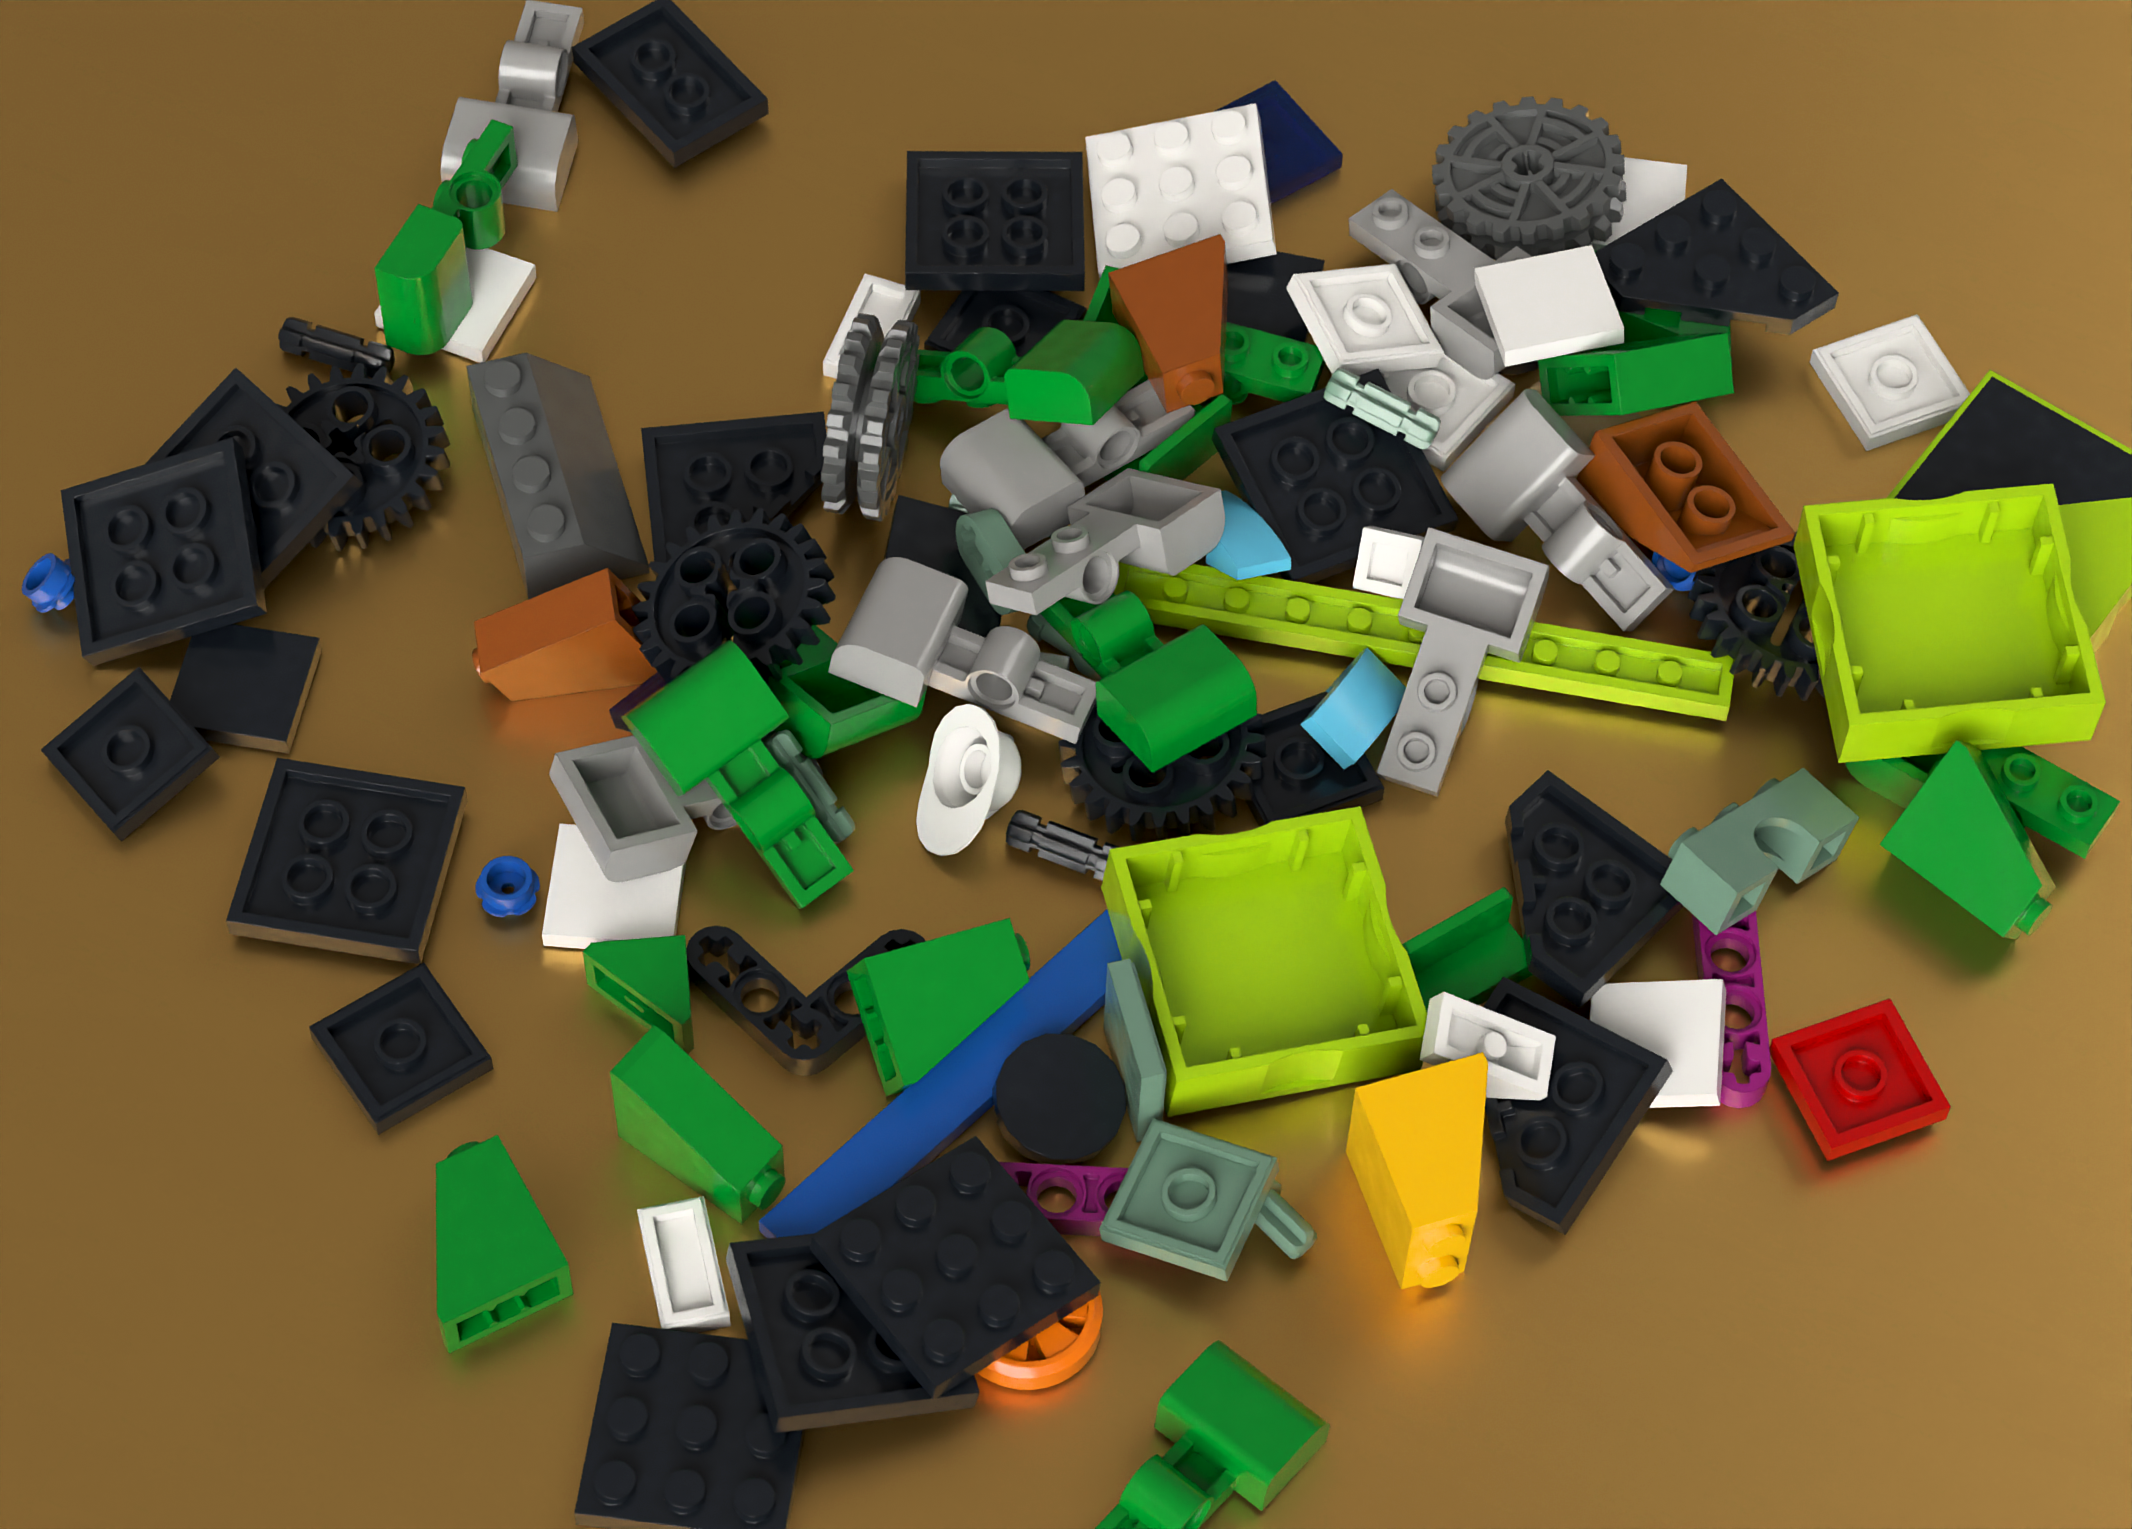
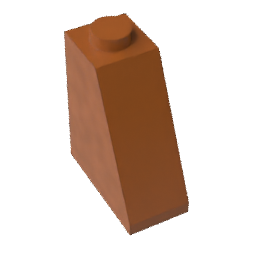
M1218 234L1109 272L1113 315L1119 325L1128 329L1136 337L1142 352L1144 372L1166 413L1189 405H1197L1211 397L1223 394L1228 271L1226 246L1222 235Z
M609 568L474 621L477 648L473 649L472 658L475 669L485 683H492L511 702L664 682L639 648L643 643L633 632V627L639 624L640 621L632 611V606L642 601Z

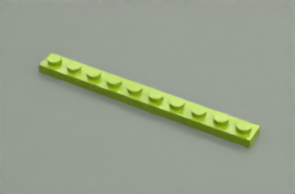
M1118 563L1119 578L1113 593L1117 595L1125 590L1133 592L1144 604L1153 624L1188 630L1204 624L1214 634L1353 658H1356L1361 651L1368 647L1382 663L1411 668L1414 666L1425 634L1424 632L1400 625L1398 613L1403 599L1267 576L1236 580L1213 567L1196 564L1190 565L1179 574L1173 576ZM1535 622L1521 662L1518 663L1487 653L1479 679L1726 721L1734 675L1729 670L1734 660L1729 655L1713 658L1710 655V651Z

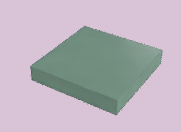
M1129 958L1107 963L1103 1029L1112 1060L1125 1084L1126 1108L1136 1142H1140L1143 1140L1153 1118L1163 1121L1167 1070L1134 962L1131 963Z
M1153 1118L1099 1228L1101 1239L1107 1243L1228 1281L1279 1172L1278 1158Z

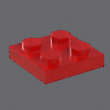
M1891 998L1773 1038L1771 1041L1770 1056L1827 1161L1946 1120L1951 1106Z

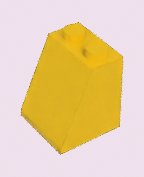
M1484 1052L1355 1088L1346 1154L1401 1290L1419 1284L1426 1288L1438 1287L1452 1281L1459 1273L1465 1271L1478 1210L1488 1062Z

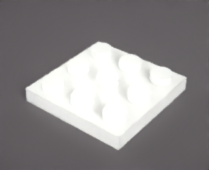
M1256 103L1085 137L1097 267L1100 278L1105 265L1121 269L1221 234L1225 241L1227 264L1277 254L1261 120Z

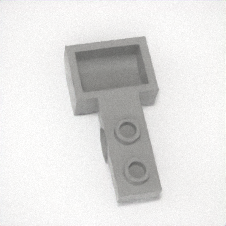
M526 0L514 41L507 40L502 50L498 74L499 91L496 101L490 102L459 97L442 150L440 171L442 182L444 180H451L461 165L463 153L468 143L474 138L479 139L489 122L494 119L513 126L518 165L501 190L503 203L558 212L578 145L575 116L559 113L558 109L573 62L572 47L578 44L584 25L583 8Z
M1393 189L1349 218V236L1389 264L1396 263L1418 304H1425L1434 297L1440 299L1430 306L1431 329L1447 357L1477 378L1483 380L1492 378L1506 368L1475 286L1474 268L1532 257L1531 255L1516 246L1495 261Z
M1147 380L1129 390L1094 425L1061 423L1060 429L1042 439L1024 420L1010 419L1009 409L1007 408L959 434L948 444L940 460L942 484L955 495L956 499L969 513L989 508L997 510L1024 550L1051 535L1056 530L1069 525L1070 520L1067 507L1085 496L1084 488L1155 449L1195 416L1194 408L1189 405L1166 413L1150 381Z
M1524 389L1441 476L1442 484L1472 520L1492 540L1512 542L1529 525L1544 542L1542 550L1550 562L1567 578L1577 584H1582L1623 631H1633L1675 588L1575 478L1596 455L1537 390Z
M1127 468L1067 507L1070 526L1056 530L1052 533L1049 540L1031 552L1013 558L1009 562V566L986 580L990 604L1032 615H1038L1063 597L1091 604H1101L1112 595L1119 578V562L1173 576L1177 575L1210 553L1219 543L1225 527V510L1221 489Z
M1428 527L1398 613L1400 625L1424 632L1425 634L1377 770L1378 778L1438 797L1458 737L1461 736L1469 718L1487 653L1518 663L1521 662L1544 596L1549 577V565Z
M901 557L887 558L878 565L832 654L828 673L916 708L927 686H931L1074 744L1077 743L1096 702V681L1040 660L1041 652L1037 642L1029 634L1018 628L999 626L993 628L987 637H982L957 627L961 620L968 594V587L962 580Z
M774 730L771 731L766 736H764L761 739V741L764 742L766 739H768L771 735L775 734L776 732ZM634 735L555 753L549 772L550 779L602 872L609 881H629L670 871L683 865L688 858L697 834V829L691 819L703 816L707 825L715 830H723L738 825L706 780H703L684 795L677 796ZM800 753V756L803 758V760L807 758L806 756ZM811 759V761L818 769L820 774L823 775V771L821 770L817 761L815 759Z

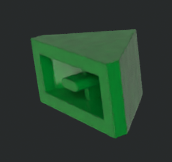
M685 935L591 942L583 950L587 985L648 1030L653 1025L663 1030L687 1054L694 1049Z

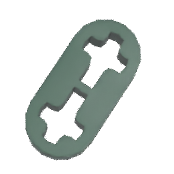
M993 508L960 516L955 529L960 555L988 601L989 597L985 581L1009 566V562L1013 558L1026 554L1004 518ZM991 604L994 610L1001 615L1018 612L1017 610Z

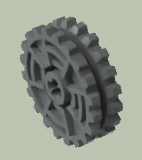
M1534 96L1522 97L1519 105L1509 106L1504 100L1493 103V111L1484 114L1476 110L1467 115L1468 125L1466 127L1454 125L1447 132L1449 144L1438 145L1435 152L1437 164L1432 165L1433 184L1436 185L1435 207L1436 211H1439L1438 221L1487 256L1495 259V261L1516 246L1534 257L1592 245L1594 240L1606 242L1612 235L1611 223L1621 222L1624 215L1622 202L1626 201V182L1623 181L1625 162L1624 155H1621V141L1618 135H1609V123L1602 117L1590 120L1589 109L1582 105L1567 109L1563 107V99L1551 98L1546 104H1537Z
M858 313V317H855L852 321L851 332L848 331L845 338L844 352L840 355L837 379L832 389L831 409L828 412L826 423L827 435L822 455L824 456V464L821 472V482H823L821 499L824 501L823 508L827 512L844 514L855 501L857 495L864 518L883 521L884 515L887 516L890 503L894 500L897 481L901 476L904 453L907 451L908 433L914 412L913 402L917 391L918 380H916L920 356L917 353L920 337L917 335L918 325L915 322L898 320L884 338L879 319L875 315Z

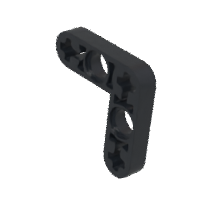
M705 927L691 937L687 945L688 971L693 983L784 1069L792 1074L808 1076L825 1070L866 1036L860 1013H844L835 1004L840 994L852 990L846 971L864 958L921 943L925 939L910 930L898 929L889 931L880 936L807 997L738 933L728 927ZM710 952L712 955L720 957L727 953L728 968L737 977L732 984L730 983V972L720 963L714 961L705 966V954ZM764 988L774 992L778 996L779 1001L771 1010L758 1013L747 1009L743 1005L742 1000L744 996L754 989ZM789 1016H791V1028L801 1038L807 1040L814 1035L817 1036V1047L812 1050L805 1044L794 1049L793 1033L784 1024Z

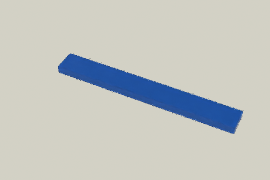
M1108 909L1029 978L1030 981L926 1075L917 1083L905 1089L759 1220V1232L767 1239L816 1233L927 1166L994 1105L992 1088L1005 1059L1023 1042L1044 1034H1072L1105 1004L1107 963L1122 960Z

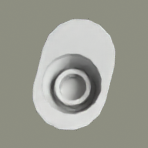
M973 704L956 706L943 717L934 733L929 765L918 802L916 825L919 839L926 850L939 856L956 854L968 846L981 830L985 819L990 818L1011 801L1019 786L1022 774L1021 757L1014 743V738L1010 734L998 731L993 718L984 708Z

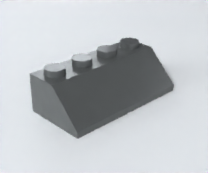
M529 353L466 366L473 413L528 599L605 568H609L620 580L650 573L649 564L590 376Z

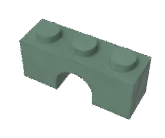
M1805 768L1800 769L1782 781L1773 778L1766 782L1753 798L1743 805L1739 806L1734 802L1726 806L1710 825L1700 831L1695 827L1685 831L1673 843L1668 852V856L1672 861L1660 885L1712 933L1718 935L1758 909L1778 869L1782 870L1796 884H1799L1837 860L1859 816Z

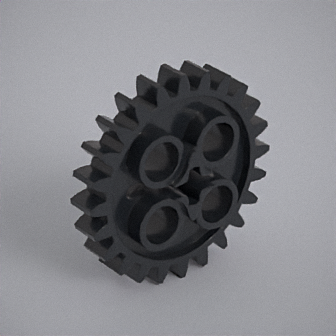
M357 363L351 378H344L336 365L331 368L329 382L322 384L318 377L311 373L308 375L310 390L302 393L294 387H287L286 391L291 403L287 407L280 404L277 405L363 483L309 541L312 547L317 548L325 537L329 535L336 551H342L348 536H356L361 548L365 549L369 544L370 532L377 530L385 540L389 541L392 539L391 523L397 520L409 528L414 526L409 513L413 506L428 511L432 508L425 490H443L444 484L438 471L450 468V462L444 448L450 446V441L444 429V422L437 406H432L424 388L414 391L409 377L405 374L393 383L387 367L384 366L370 379L362 363ZM364 415L361 419L355 422L347 423L350 419L356 416ZM401 453L397 458L384 462L388 456Z
M758 508L749 522H747L739 509H734L729 524L723 526L715 515H711L708 519V531L701 535L693 527H687V544L683 547L671 542L665 544L671 556L667 563L660 561H651L648 566L657 577L656 580L638 583L637 588L646 599V601L632 606V611L640 621L639 624L633 627L634 634L643 643L639 648L650 665L655 668L663 681L667 683L720 645L731 640L743 651L760 675L768 673L776 681L782 680V671L779 664L787 660L793 664L801 665L803 660L797 651L800 644L818 645L820 642L811 628L812 625L827 624L831 620L822 605L828 604L836 598V595L828 585V582L834 579V574L825 561L827 557L815 538H811L801 523L793 527L787 516L783 513H780L771 521L763 508Z
M1796 533L1790 542L1697 571L1693 578L1694 584L1688 594V598L1695 602L1689 616L1691 619L1703 622L1697 633L1699 639H1716L1717 642L1710 654L1713 658L1729 655L1734 660L1729 670L1731 674L1734 675L1747 669L1753 673L1751 683L1755 688L1759 687L1765 679L1772 681L1776 696L1782 697L1787 687L1791 686L1795 687L1802 701L1808 700L1814 687L1825 698L1804 597L1780 646H1775L1770 641L1798 581L1801 580L1794 550Z
M1097 702L1094 704L1077 743L1074 744L1064 739L1059 741L1063 780L1065 784L1070 785L1074 804L1085 803L1087 819L1090 821L1105 815L1107 831L1110 834L1119 830L1125 823L1129 824L1131 838L1135 842L1142 837L1146 828L1155 829L1157 841L1165 840L1168 830L1172 828H1177L1182 837L1192 834L1191 824L1198 821L1209 831L1216 830L1215 812L1219 811L1226 816L1234 818L1237 815L1235 797L1246 800L1253 798L1252 780L1263 778L1262 758L1267 757L1261 714H1257L1153 773L1123 741L1112 742L1120 738L1097 715ZM1203 756H1214L1208 759H1198ZM1150 783L1158 784L1152 787H1142L1143 785Z

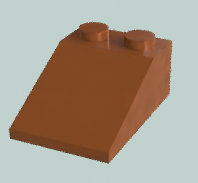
M1696 401L1595 431L1589 449L1596 456L1577 476V481L1627 536L1690 573L1790 542L1795 535V531Z

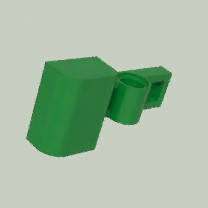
M492 119L479 139L474 138L468 143L463 153L460 167L451 180H444L440 184L435 194L432 208L421 204L416 206L375 266L386 345L413 355L435 353L449 342L471 309L473 300L466 248L474 250L490 248L496 245L505 234L506 226L501 190L518 166L513 126Z
M1105 265L1083 321L1118 324L1112 311L1108 273L1119 268ZM1227 322L1223 394L1232 401V405L1244 402L1248 393L1287 402L1315 392L1325 366V361L1316 345ZM1145 372L1144 376L1132 388L1149 380ZM1219 395L1214 396V397H1211V398H1209V399L1213 401V400L1216 399Z
M1062 320L1022 357L1016 355L1013 343L1003 332L992 327H982L975 330L952 352L918 349L917 354H920L916 375V380H918L914 402L928 404L941 400L965 401L967 406L973 408H985L995 404L1008 405L1010 419L1094 425L1144 376L1142 352L1136 337L1128 329L1115 323Z
M1125 590L1117 595L1112 593L1101 604H1091L1063 597L1040 613L1102 678L1095 683L1097 715L1152 773L1257 715V695L1250 674L1238 657L1204 624L1163 644L1154 633L1151 617L1144 604L1129 590Z
M812 625L811 628L820 642L818 645L800 644L797 651L803 660L801 665L793 664L787 660L779 664L782 671V680L776 681L768 673L761 675L762 678L768 677V687L789 716V719L775 728L774 731H791L803 748L801 754L811 759L822 757L916 720L922 712L926 695L925 690L916 708L828 673L831 657L838 643L816 625Z
M728 640L621 716L677 796L684 795L703 780L708 782L798 909L804 908L854 871L816 818L815 810L801 787L784 768L778 765L761 741L764 736L788 720L789 716L756 668L733 641Z
M2022 746L1980 750L2023 828L2028 827L2085 859L2114 817L2120 801ZM1946 753L1845 762V765L1850 774L1863 786L1906 809Z
M1221 1340L1215 1341L1165 1391L1158 1403L1154 1428L1175 1444L1163 1457L1154 1455L1138 1469L1125 1487L1117 1506L1095 1529H1199L1234 1490L1259 1510L1263 1511L1327 1441L1330 1424Z

